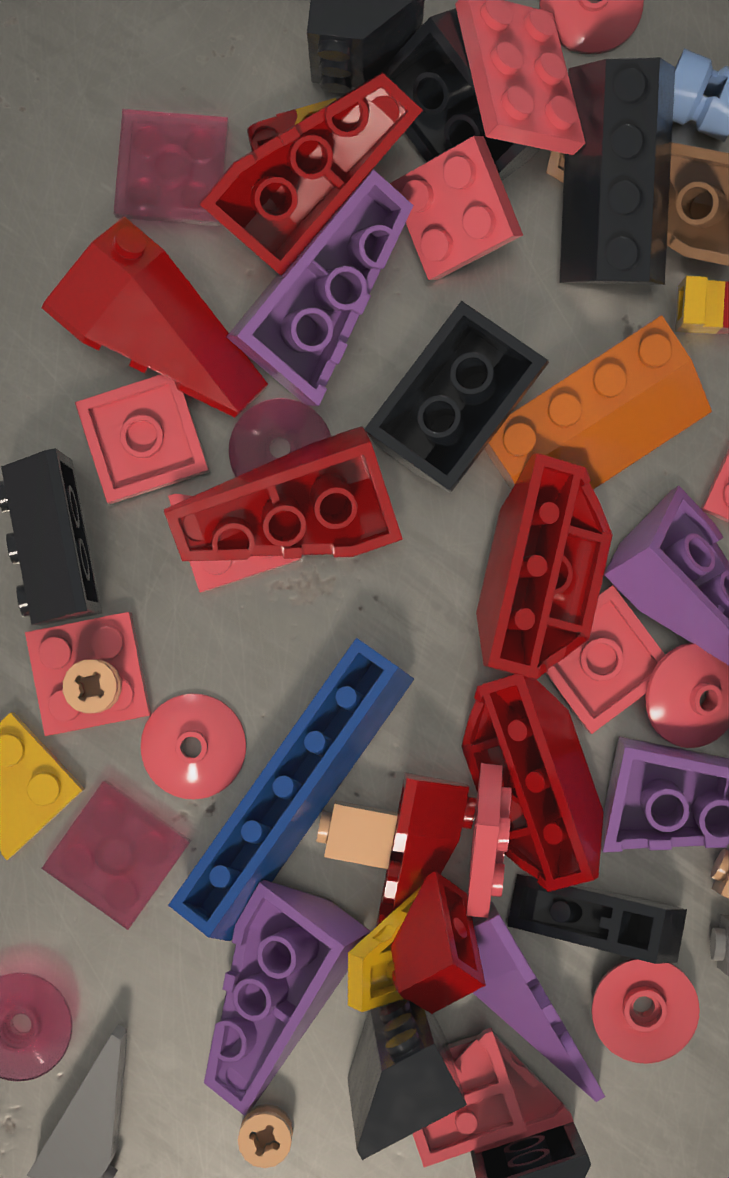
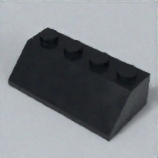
M655 57L603 59L568 68V76L586 143L574 155L565 154L559 283L665 285L675 67L662 58Z
M405 999L368 1011L347 1077L356 1149L362 1160L467 1105L447 1039L434 1014H430L415 1003Z

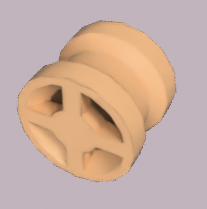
M82 660L75 663L66 672L63 680V694L67 703L82 713H98L111 708L118 701L122 691V680L118 671L110 663L102 660Z
M265 1104L256 1106L244 1117L239 1131L238 1146L240 1153L247 1162L256 1167L268 1168L276 1166L285 1159L290 1151L293 1136L292 1121L287 1113L278 1106ZM272 1141L278 1142V1144L273 1142L270 1145H266V1143H270Z

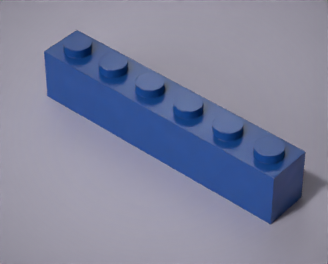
M356 638L168 906L208 938L231 941L235 924L259 882L263 880L272 882L412 684L414 678Z

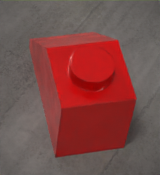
M436 871L426 876L391 944L394 964L392 980L396 990L405 1000H410L430 1014L486 986L472 916H466L468 895Z

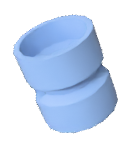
M684 48L675 67L673 121L681 125L690 120L696 121L698 132L725 142L729 136V66H724L719 71H716L712 67L711 59Z

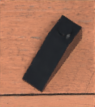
M517 874L508 918V927L654 964L678 962L687 909L578 885L547 892L537 883L538 879L535 877Z

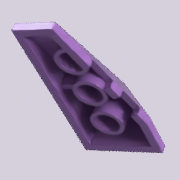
M266 880L259 882L235 924L232 943L236 945L231 970L225 973L222 990L226 991L221 1021L215 1024L204 1084L244 1116L250 1113L347 973L348 952L371 931L328 899Z
M490 902L488 918L472 916L486 986L473 992V994L595 1102H598L606 1096L493 902Z

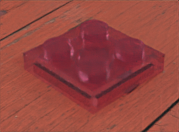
M122 109L114 201L115 217L122 218L125 216L127 219L221 226V223L201 207L199 203L225 173L229 131L228 117Z
M105 780L41 869L129 930L186 850L191 840Z

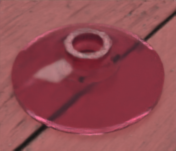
M284 398L263 401L246 411L232 431L229 441V460L235 477L277 459L270 453V447L278 439L286 440L290 444L289 453L313 442L331 437V434L322 417L302 402Z
M25 972L5 974L0 976V1079L28 1081L48 1073L60 1062L70 1045L73 1032L71 1010L61 991L45 978ZM24 1014L28 1016L31 1020V1029L27 1032L18 1031L13 1024L15 1015Z

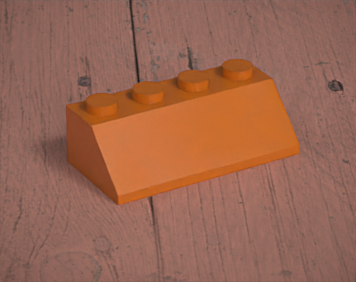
M661 315L511 413L484 450L511 490L534 453L586 467L591 479L589 483L594 490L710 414L712 410L692 359Z

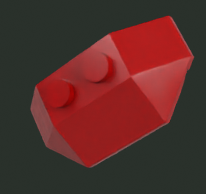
M534 453L502 505L476 611L484 666L538 679L548 671L547 669L563 660L590 638L613 534L601 504L589 483L591 479L586 467Z
M512 674L477 686L474 696L476 701L469 715L461 747L477 793L481 763L502 765V787L512 788L509 814L508 850L504 854L522 870L538 879L537 883L547 892L594 881L599 878L604 811L569 710L537 679Z

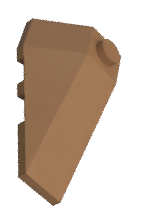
M672 142L667 246L684 257L729 266V153ZM551 151L546 171L547 174L564 183V153Z

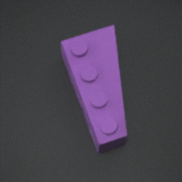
M373 169L282 276L276 275L226 338L303 404L319 406L327 390L325 387L335 366L340 363L348 346L346 343L359 315L363 314L371 297L369 294L381 269H384L414 205Z
M619 736L603 810L602 852H623L622 849L649 848L650 851L672 850V847L705 846V848L727 847L729 845V758Z

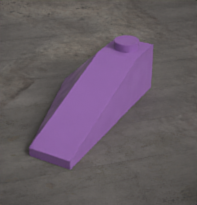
M677 486L619 543L604 575L613 583L616 590L624 595L640 612L729 665V561L716 543L724 537L706 513L680 486Z

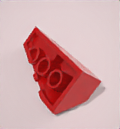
M380 73L233 162L201 200L199 205L282 276L423 110L384 73Z
M125 216L90 243L46 298L41 307L82 343L98 351L103 345L131 359L128 366L144 374L147 368H150L174 380L179 391L234 418L254 401L268 385L245 353L226 338L229 334L166 251Z
M363 426L313 442L164 509V514L182 561L247 560L250 556H283L284 559L302 558V555L333 554V557H354L403 540L372 443Z
M405 772L397 812V824L389 866L386 870L376 927L422 886L426 876L435 871L441 875L460 841L462 828L472 829L477 798L468 796L470 788L468 784Z

